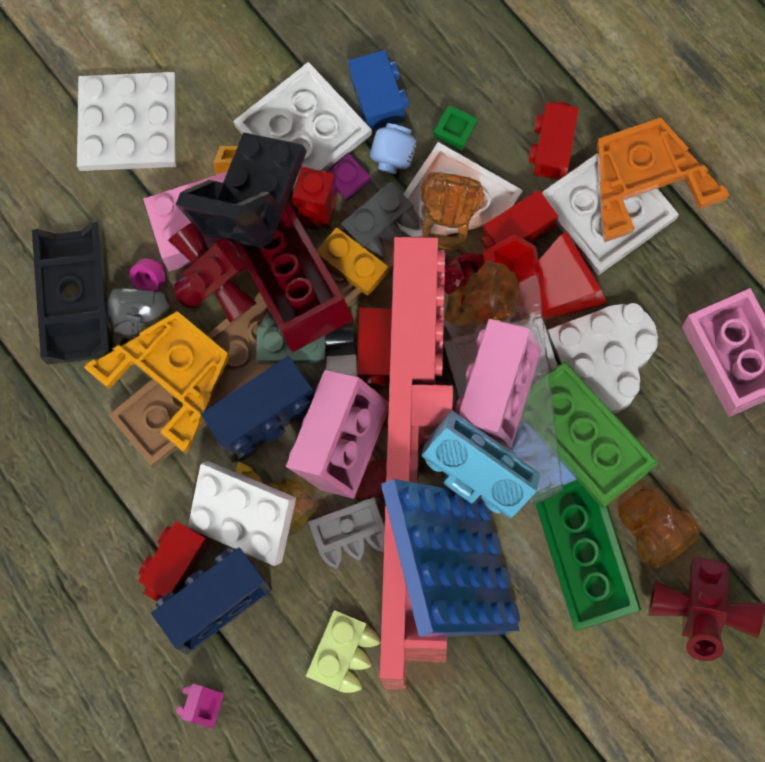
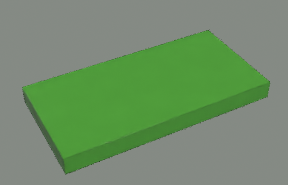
M566 361L530 387L521 418L603 509L657 467L658 461Z

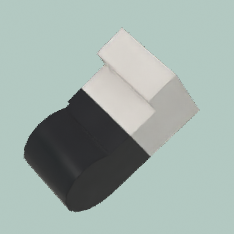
M352 322L326 335V370L358 377L357 349L355 347L354 325Z

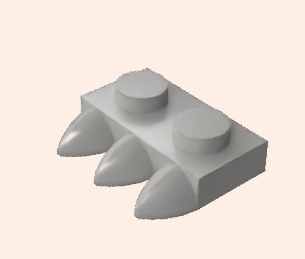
M374 497L308 522L320 556L326 564L334 569H338L340 565L342 548L352 558L360 561L364 552V540H367L377 551H384L385 526Z

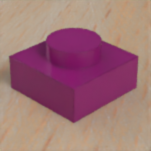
M347 154L327 171L334 174L337 192L346 202L371 181L370 175L350 154Z

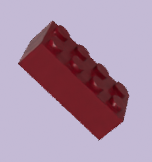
M289 202L285 206L273 240L268 245L259 248L233 242L292 353L354 320L343 295Z

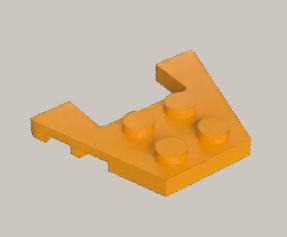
M176 311L140 332V336L123 346H116L111 353L97 361L95 359L90 361L84 368L107 389H110L131 365H136L176 398L183 406L160 432L186 454L203 419L200 414L207 410L230 356L224 349Z

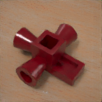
M191 222L168 239L170 244L193 263L183 272L185 277L177 280L174 285V295L180 304L187 308H197L202 304L203 300L215 293L229 323L235 321L257 304L232 281L246 269V265L225 238L209 249L201 232Z
M693 557L690 565L689 593L686 594L655 581L651 592L648 615L682 616V636L689 637L686 645L688 654L700 661H713L718 659L724 652L721 639L724 625L752 637H759L764 619V603L728 602V564Z

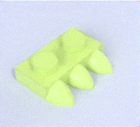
M334 610L306 677L344 693L361 690L360 681L349 669L363 670L371 667L370 659L358 646H377L381 644L379 636L366 623Z

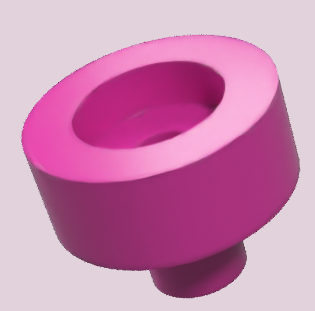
M148 258L141 259L131 268L130 280L138 290L156 292L165 283L164 267L159 261Z

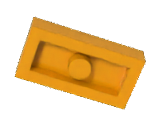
M337 227L316 250L326 265L367 296L389 272V267Z

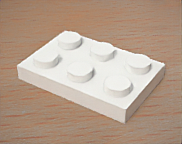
M207 461L200 465L188 528L237 549L240 547L244 553L276 566L282 563L296 497Z

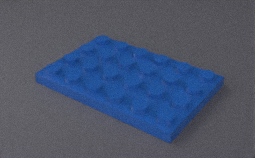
M393 479L382 483L381 487L419 637L504 635L520 631L518 626L520 613L516 603L511 599L508 588L511 585L510 576L507 569L502 566L499 554L502 550L501 542L498 535L493 532L490 521L493 514L485 505L484 500L479 497L471 504L451 489Z

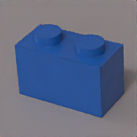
M386 50L348 60L349 75L363 119L371 130L386 127L387 123L396 124L405 121V108H409L407 95L404 88L398 89L396 80L400 79L395 60L389 61Z

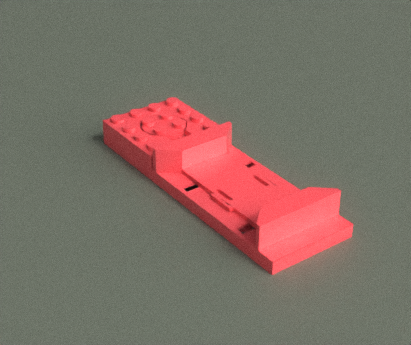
M394 238L386 482L397 479L419 483L420 444H425L426 439L452 410L453 386L442 385V382H436V376H442L445 286V250H438V238ZM386 506L380 680L385 689L406 690L407 661L446 662L447 636L419 637Z

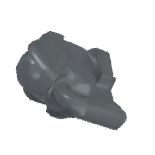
M113 289L106 302L107 313L115 327L113 348L118 345L122 346L124 339H135L140 336V332L168 317L172 310L168 296L154 291Z

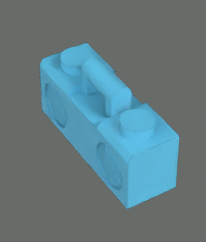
M453 410L448 413L426 439L421 456L425 458L427 465L437 472H445L446 475L442 483L471 504L481 495L485 505L491 511L503 513L507 517L512 518L537 492L539 471Z

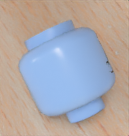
M387 123L386 128H379L376 131L370 151V158L379 163L378 170L396 175L397 169L404 170L410 167L417 144L416 139L411 135L412 130Z

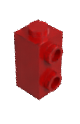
M546 102L544 114H537L534 133L540 134L539 144L532 143L529 163L535 164L533 176L560 180L567 175L578 107H572L566 102Z
M301 166L292 199L296 216L303 226L315 230L320 229V227L330 228L338 201L334 174Z
M538 190L483 225V238L481 239L482 245L486 250L512 235H517L529 243H533L556 228L558 215L541 191Z
M359 308L357 376L371 388H383L385 384H390L392 309Z
M175 521L172 527L167 526L163 530L157 542L160 545L153 557L148 556L144 560L138 572L141 575L138 582L146 587L143 594L156 602L170 592L177 594L182 590L185 581L191 576L210 545L206 538L178 521Z

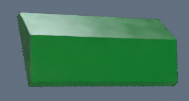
M578 480L533 496L574 631L611 622L641 611L642 609L608 505L603 509Z

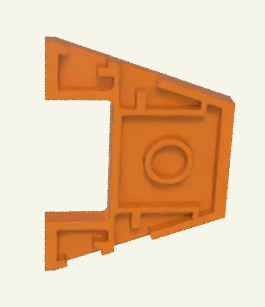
M661 117L598 139L597 151L604 242L633 233L635 227L623 200L680 180H686L698 209L725 201L729 197L728 190L723 185L720 186L710 176L708 168L705 165L699 164L689 153L688 146Z

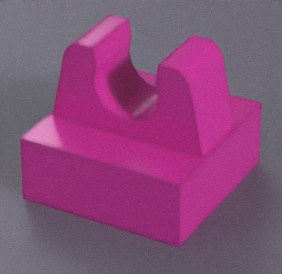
M192 684L191 687H184L182 693L187 694L188 698L184 708L177 707V714L181 716L182 720L214 729L224 694Z

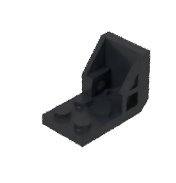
M243 132L223 183L207 180L180 192L175 205L203 235L220 239L225 238L229 241L263 248L273 240L307 150L303 144Z

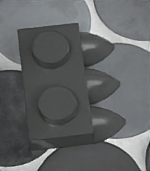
M391 181L341 223V227L350 238L375 257L384 258L385 251L380 237L390 243H394L395 237H402L397 223L406 228L417 230L419 229V219L414 210L413 203Z

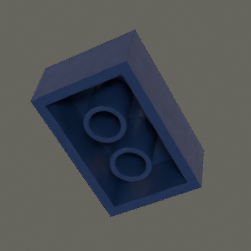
M288 355L200 415L232 463L237 459L244 461L257 451L256 447L265 440H268V442L276 440L286 431L284 428L295 420L297 423L302 422L308 413L314 393Z
M240 547L235 551L230 548L222 552L214 560L216 565L205 573L203 570L194 573L185 581L187 585L177 594L170 592L156 602L157 609L152 611L151 615L173 646L182 653L189 654L272 591Z

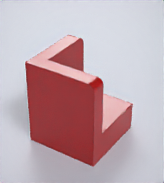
M512 235L483 251L486 280L507 292L538 277L540 274L536 246L517 235Z

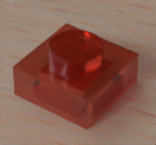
M386 459L368 462L355 494L357 500L362 501L373 497L374 499L384 497L381 484L386 482Z

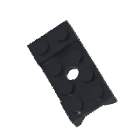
M91 222L81 231L57 234L40 229L32 230L40 358L47 365L97 359L113 351V341L106 304L104 231L99 222ZM75 283L80 286L79 293L75 297H63V289L68 284Z

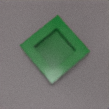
M448 105L434 130V138L463 151L478 124V118Z

